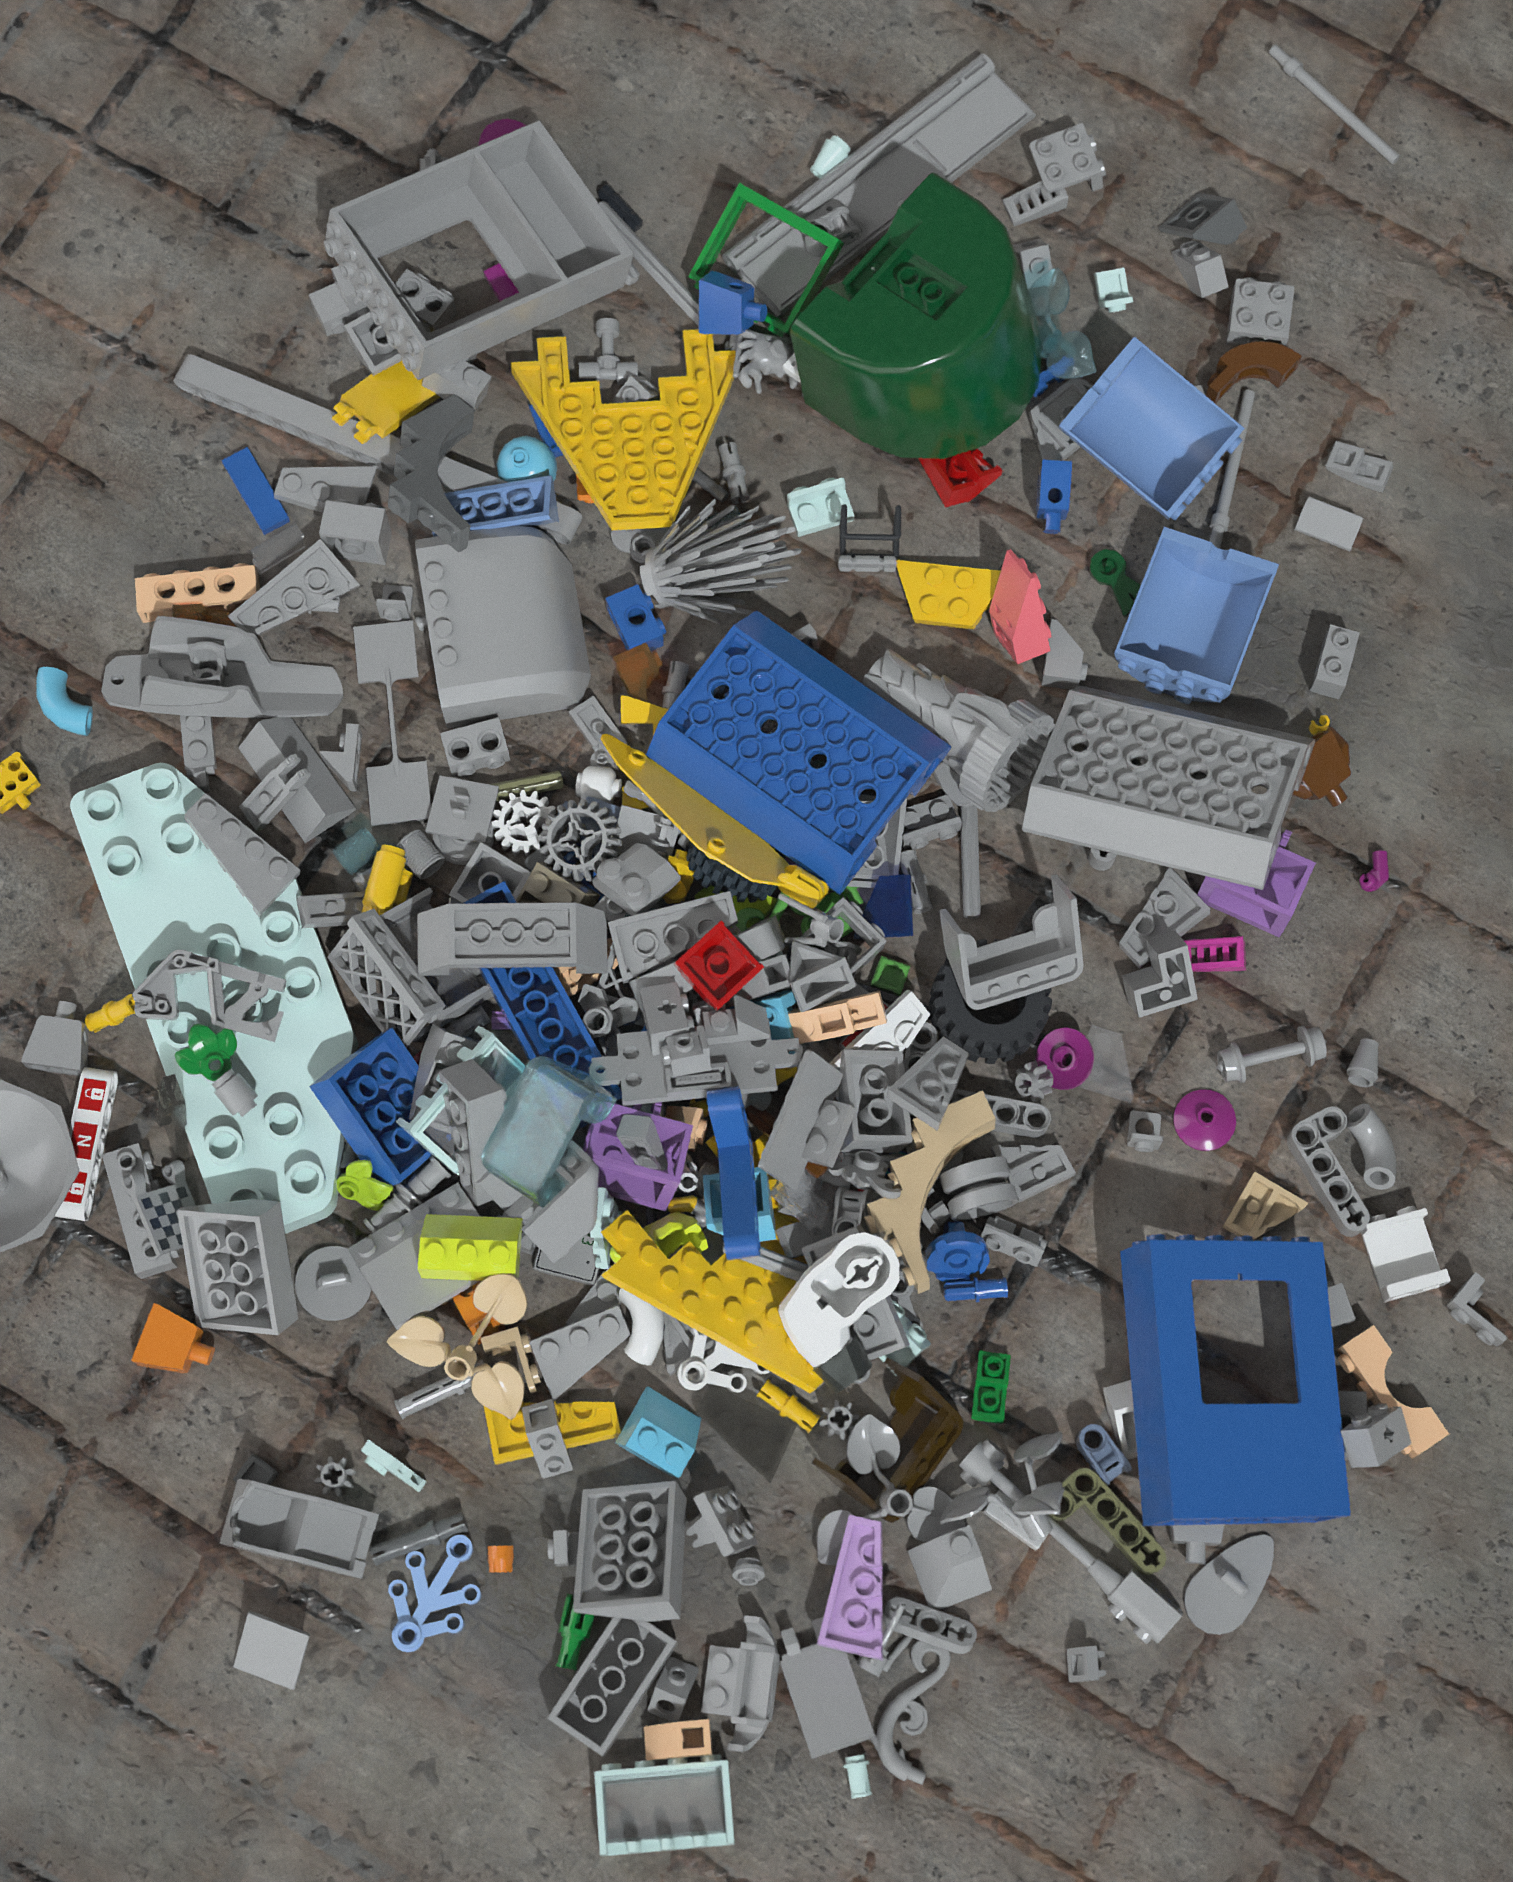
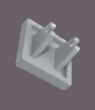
M729 1486L705 1491L693 1498L702 1514V1517L686 1531L688 1536L698 1535V1539L692 1543L694 1548L716 1542L723 1557L748 1550L758 1544L755 1538L754 1526L748 1519H745L740 1509V1500L737 1494L730 1490Z

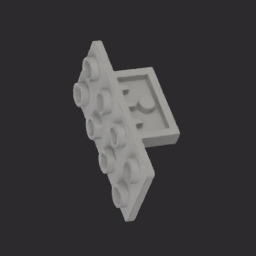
M810 1050L805 1051L798 1065L797 1073L786 1094L784 1104L773 1125L772 1133L765 1149L762 1151L758 1164L760 1169L794 1190L799 1184L807 1162L833 1168L856 1113V1109L851 1105L833 1101L843 1074Z

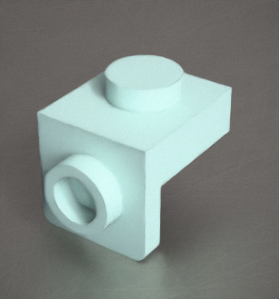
M1125 268L1094 273L1099 307H1108L1109 313L1126 310V303L1133 302V297H1129Z

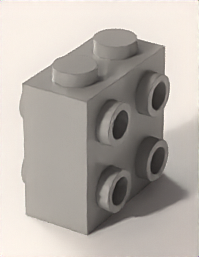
M1236 278L1231 297L1226 344L1240 346L1251 342H1272L1286 346L1289 338L1295 286H1289L1283 282L1267 283L1253 278Z

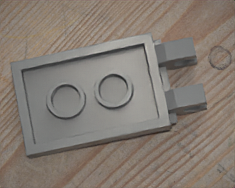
M824 1617L812 1621L817 1641ZM793 1627L780 1631L787 1654L781 1656L783 1661H780V1665L811 1758L813 1759L874 1738L875 1735L847 1653L819 1646L818 1643L800 1649Z

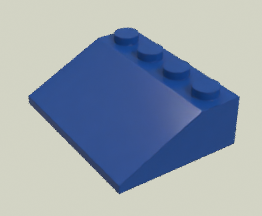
M392 1027L331 1068L309 1087L358 1158L371 1161L372 1178L395 1185L401 1183L430 1158L432 1154L396 1123L399 1118L404 1119L408 1123L412 1121L409 1119L419 1066ZM430 1126L423 1131L439 1148L453 1138L451 1133Z

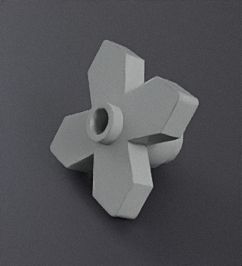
M584 984L578 1000L585 1011L582 1022L594 1043L599 1040L604 1056H617V1034L623 1033L621 1027L639 1021L642 1012L637 1000L624 996L610 1005L605 989Z

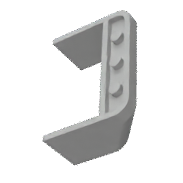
M1058 875L1051 876L1054 903L1044 905L1035 912L1032 918L1033 931L981 947H977L976 941L970 933L960 929L946 909L939 910L945 952L962 997L970 1008L976 1010L984 1009L1071 982L1082 973L1084 964L1077 898Z

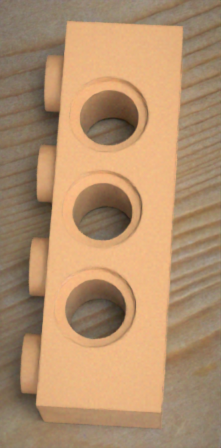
M245 563L236 564L232 568L207 567L203 571L196 572L178 570L169 575L146 574L142 578H135L137 612L143 623L155 622L158 616L190 618L232 613L260 590L259 575L255 565ZM228 584L235 585L230 591H222L223 587ZM196 588H205L199 595L192 594ZM167 591H175L174 595L170 598H162Z

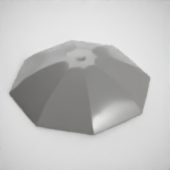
M0 1079V1252H3L44 1235L80 1170L61 1105Z

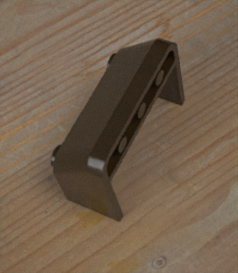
M887 1357L884 1363L899 1377V1380L890 1392V1403L897 1412L887 1426L892 1429L898 1438L900 1454L897 1461L891 1467L880 1468V1471L890 1483L894 1484L895 1489L908 1492L913 1499L915 1491L925 1485L961 1434L964 1422L962 1416L922 1376ZM817 1458L813 1460L812 1464L836 1486L874 1513L882 1509L880 1498L887 1489L875 1475L874 1470L866 1474H860L851 1467L848 1458L841 1460L835 1469ZM887 1514L885 1517L880 1518L893 1523L901 1517Z

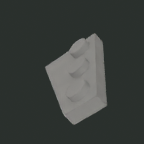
M377 466L282 468L274 492V499L322 513L326 500L344 499L352 504L364 506L369 497Z
M619 1304L529 1341L553 1401L631 1335Z

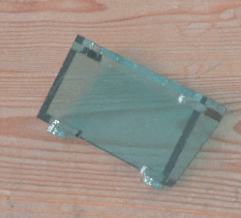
M545 1056L535 1057L525 1067L482 1153V1164L489 1173L544 1208L566 1187L561 1180L553 1177V1174L580 1121L583 1120L594 1124L603 1121L609 1115L617 1099L587 1073Z

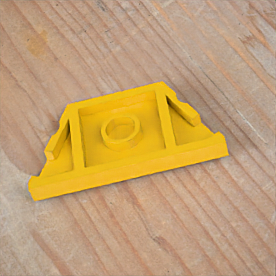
M897 560L896 563L915 623L975 629L982 619L984 611L990 608L1001 572L999 570Z

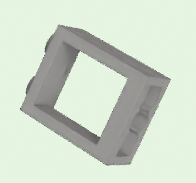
M842 897L826 914L836 918L840 916L870 946L849 967L854 977L884 948L887 941L884 939V932L876 924L872 923L870 925L862 917L863 912L857 904L852 901L848 903ZM810 927L801 937L815 938V935ZM792 945L789 947V950H788V953H787V955H788L790 958H791Z

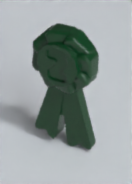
M1100 550L1091 558L1090 575L1099 585L1111 586L1123 617H1127L1128 613L1131 612L1134 604L1133 600L1135 601L1141 585L1125 575L1126 561L1120 553L1115 550Z

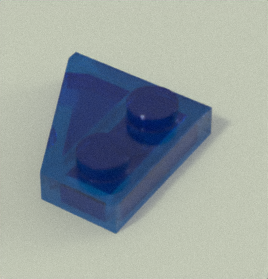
M910 874L879 876L862 917L870 925L872 923L876 924L884 932V938L914 936ZM854 932V939H862Z

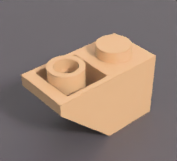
M667 1105L665 1118L693 1125L688 1151L695 1152L697 1144L703 1145L708 1131V1127H706L707 1120H704L703 1109Z
M709 1719L672 1722L644 1727L646 1761L712 1755Z

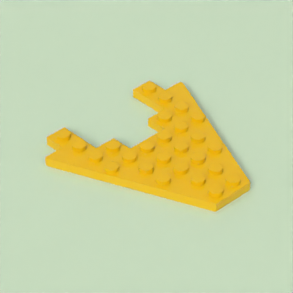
M699 329L683 330L687 376L658 377L660 401L601 404L599 381L570 382L566 337L537 338L538 361L511 362L512 375L611 530L670 527L675 521L734 381L733 368L736 350L714 351L712 334H700Z
M762 1134L752 1143L754 1168L758 1167L762 1151L769 1140L765 1134ZM713 1135L705 1143L718 1157V1147L715 1135ZM768 1174L775 1231L783 1226L804 1221L778 1212L780 1182ZM628 1210L601 1231V1234L621 1256L616 1263L602 1274L604 1279L808 1393L816 1390L824 1382L813 1371L814 1367L795 1348L784 1329L778 1311L779 1305L798 1281L741 1259L728 1261L725 1253L710 1265L690 1241L668 1259ZM777 1233L776 1240L760 1242L761 1247L786 1256ZM804 1255L797 1258H793L794 1260L807 1264Z

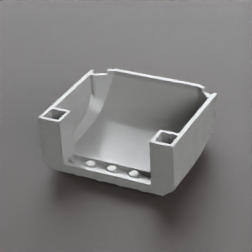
M524 526L473 530L469 532L468 547L459 553L449 544L443 542L439 536L415 540L438 694L447 729L468 726L498 717L499 720L575 708L582 703L586 687L591 678L573 568L567 557L547 534L533 527Z

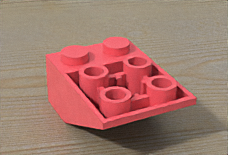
M1009 549L1004 558L989 614L994 635L1014 661L1020 664L1051 651L1048 641L1051 638V631L1043 618V614H1046V608L1038 595V590L1041 589L1038 576L1035 572L1030 573L1025 560L1018 558Z

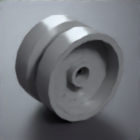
M1005 1157L976 1160L952 1168L940 1175L939 1178L943 1192L948 1195H956L947 1203L953 1221L984 1217L1005 1210L1019 1202L1015 1186L1010 1183H1002L1011 1174Z

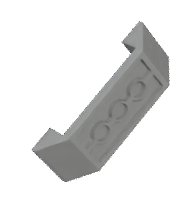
M576 902L446 904L418 913V976L450 975V968L576 967V974L607 973L606 911Z

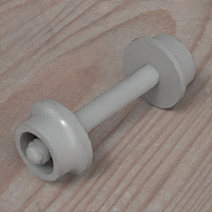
M1302 1025L1297 1028L1298 1042L1242 1055L1237 1043L1232 1042L1228 1048L1217 1052L1218 1065L1216 1068L1220 1070L1225 1082L1238 1081L1239 1083H1245V1067L1301 1054L1306 1065L1311 1067L1315 1061L1326 1058L1327 1040L1324 1039L1319 1027L1305 1028Z

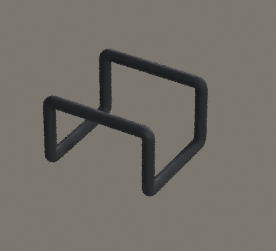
M843 504L841 506L840 556L851 555V558H855V555L880 556V558L895 556L896 559L899 557V539L901 537L900 505L895 507L893 534H847V505ZM846 540H892L893 554L846 553Z

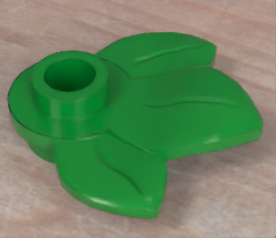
M193 1024L188 1035L190 1048L180 1050L174 1054L176 1062L186 1073L190 1075L202 1074L209 1081L215 1082L232 1068L230 1058L237 1049V1039L232 1030L225 1028L216 1035L205 1025ZM214 1060H219L221 1062L220 1068L215 1071L211 1070L210 1064Z

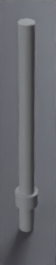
M1277 44L1270 49L1269 54L1284 67V72L1291 78L1296 77L1392 165L1397 162L1400 155L1302 68L1303 64L1296 57L1291 58Z
M1245 390L1243 393L1237 422L1245 428L1239 435L1243 441L1232 454H1229L1216 514L1212 515L1210 528L1212 533L1210 542H1213V545L1219 549L1223 534L1228 530L1230 521L1228 517L1229 507L1255 397V392L1252 390Z

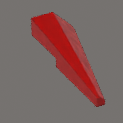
M979 449L970 450L944 459L918 458L945 508L971 501L999 478L1003 471L998 465L993 467L984 460L983 453Z

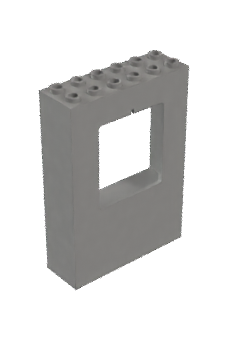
M540 120L330 209L324 247L328 255L335 258L343 277L346 280H350L355 288L358 299L362 303L365 302L370 310L373 321L376 325L382 327L386 333L388 343L393 349H397L402 357L405 368L409 372L412 371L417 380L624 287L634 253ZM465 220H469L520 293L436 331L427 332L403 297L398 299L401 293L378 261V258Z

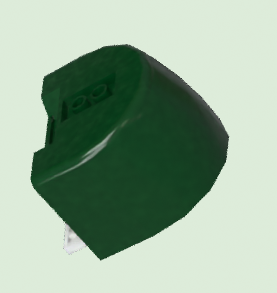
M935 172L930 173L899 206L887 233L843 281L826 286L797 317L790 331L794 354L783 365L786 374L801 383L806 405L858 440L895 456L944 459L987 445L1021 417L1039 386L1042 356L1038 321L1007 227L980 200Z

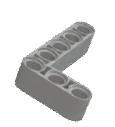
M776 916L754 924L744 932L734 935L757 961L781 951L788 945V943L784 942L785 936ZM676 961L629 981L641 1011L639 988L677 982L680 994L693 989L674 966Z
M925 1022L918 1032L927 1034L931 1041L928 1044L921 1045L914 1039L910 1046L906 1048L904 1059L905 1073L909 1070L908 1067L912 1063H916L936 1044L937 1031L931 1023ZM955 1089L950 1104L976 1094V1092ZM984 1094L996 1118L995 1129L992 1131L1030 1138H1038L1046 1133L1051 1121V1114L1045 1106ZM1001 1109L1009 1110L1012 1113L1013 1119L1008 1122L1001 1121L997 1117L996 1112ZM1030 1115H1038L1043 1119L1044 1125L1033 1127L1029 1124L1027 1118Z

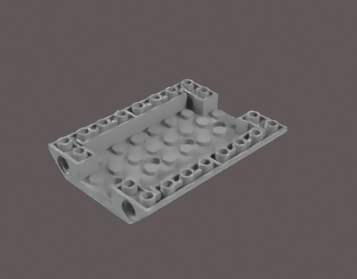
M1079 685L1068 692L1031 783L1022 831L1263 890L1281 841L1283 819L1293 791L1299 790L1315 739ZM1077 744H1083L1088 747L1082 752L1072 749ZM1136 758H1143L1147 761L1141 766L1131 763ZM1196 772H1202L1207 777L1202 780H1196L1191 775ZM1262 786L1268 791L1264 794H1256L1252 792V789Z

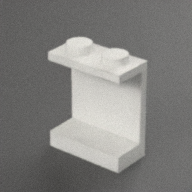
M1410 1206L1398 1210V1216L1386 1219L1385 1214L1371 1217L1369 1223L1366 1224V1228L1360 1232L1384 1303L1443 1287L1451 1281L1447 1269L1440 1270L1423 1220L1428 1214L1426 1208L1416 1210L1415 1206Z

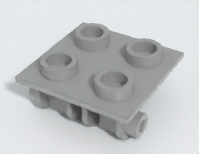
M622 805L616 827H619L622 832L614 836V838L622 841V846H614L613 850L621 855L635 843L645 844L667 860L669 855L672 856L679 829L666 816Z

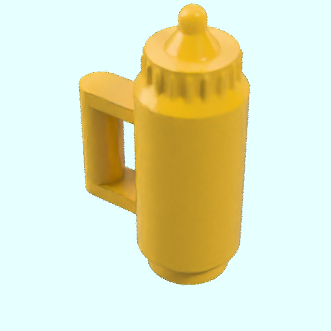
M382 845L380 851L376 852L362 900V913L375 909L380 916L406 901L413 873L404 868L406 859L404 858L405 851L392 845Z

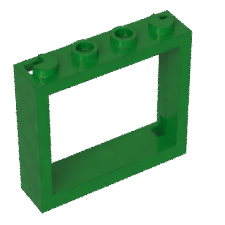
M739 183L688 277L696 281L694 287L699 290V280L711 270L747 202L827 247V250L787 322H783L768 312L764 320L769 323L767 328L769 331L780 337L784 333L791 336L790 331L794 321L815 298L844 243Z

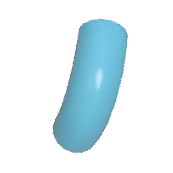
M53 667L39 668L36 679V698L44 715L60 729L88 736L93 719L92 706L76 703L69 698L66 691L68 679L66 672Z

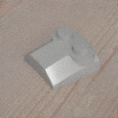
M635 843L616 859L612 858L603 861L599 865L597 876L592 882L596 889L633 916L648 912L681 880V876L666 859L645 844Z

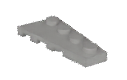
M319 539L233 611L228 618L236 627L247 633L259 636L360 587V584L324 542Z

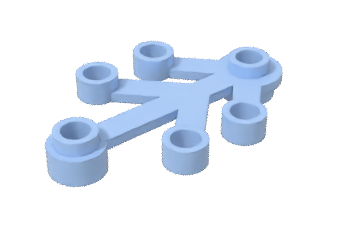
M455 1535L449 1539L446 1545L448 1557L429 1588L424 1571L426 1565L425 1556L419 1551H412L406 1556L405 1563L411 1570L419 1604L412 1617L406 1600L409 1593L408 1585L402 1580H394L390 1583L388 1593L394 1600L398 1623L392 1631V1640L399 1650L413 1652L422 1646L424 1639L445 1632L459 1633L464 1628V1619L457 1613L448 1614L445 1620L424 1624L430 1612L463 1603L474 1605L480 1601L481 1590L473 1584L464 1586L462 1590L441 1595L459 1563L467 1561L473 1554V1544L466 1536ZM459 1543L466 1545V1552L463 1555L455 1553V1546ZM414 1555L421 1557L422 1562L418 1567L410 1565V1559ZM396 1584L404 1586V1593L400 1596L393 1594V1587ZM470 1588H474L477 1591V1597L472 1601L467 1600L465 1597L466 1591ZM452 1617H457L460 1621L459 1627L455 1630L450 1629L448 1626V1621ZM408 1629H412L415 1633L414 1639L410 1642H406L403 1638L404 1632Z

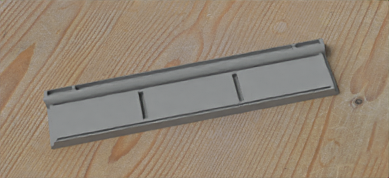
M980 54L783 207L804 220L811 222L838 207L846 206L850 210L849 216L855 226H860L862 230L861 236L853 243L842 247L823 283L887 233L899 208L897 203L910 195L930 173L935 172L952 183L1035 118L1036 114L995 73V66L986 54ZM773 216L722 254V258L728 268L741 281L749 283L754 287V295L763 304L767 305V309L776 318H779L797 304L823 256L817 257L809 254L805 248L806 235Z

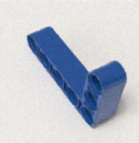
M740 1087L708 1090V1110L718 1147L723 1239L726 1258L729 1261L757 1257L761 1255L754 1154Z

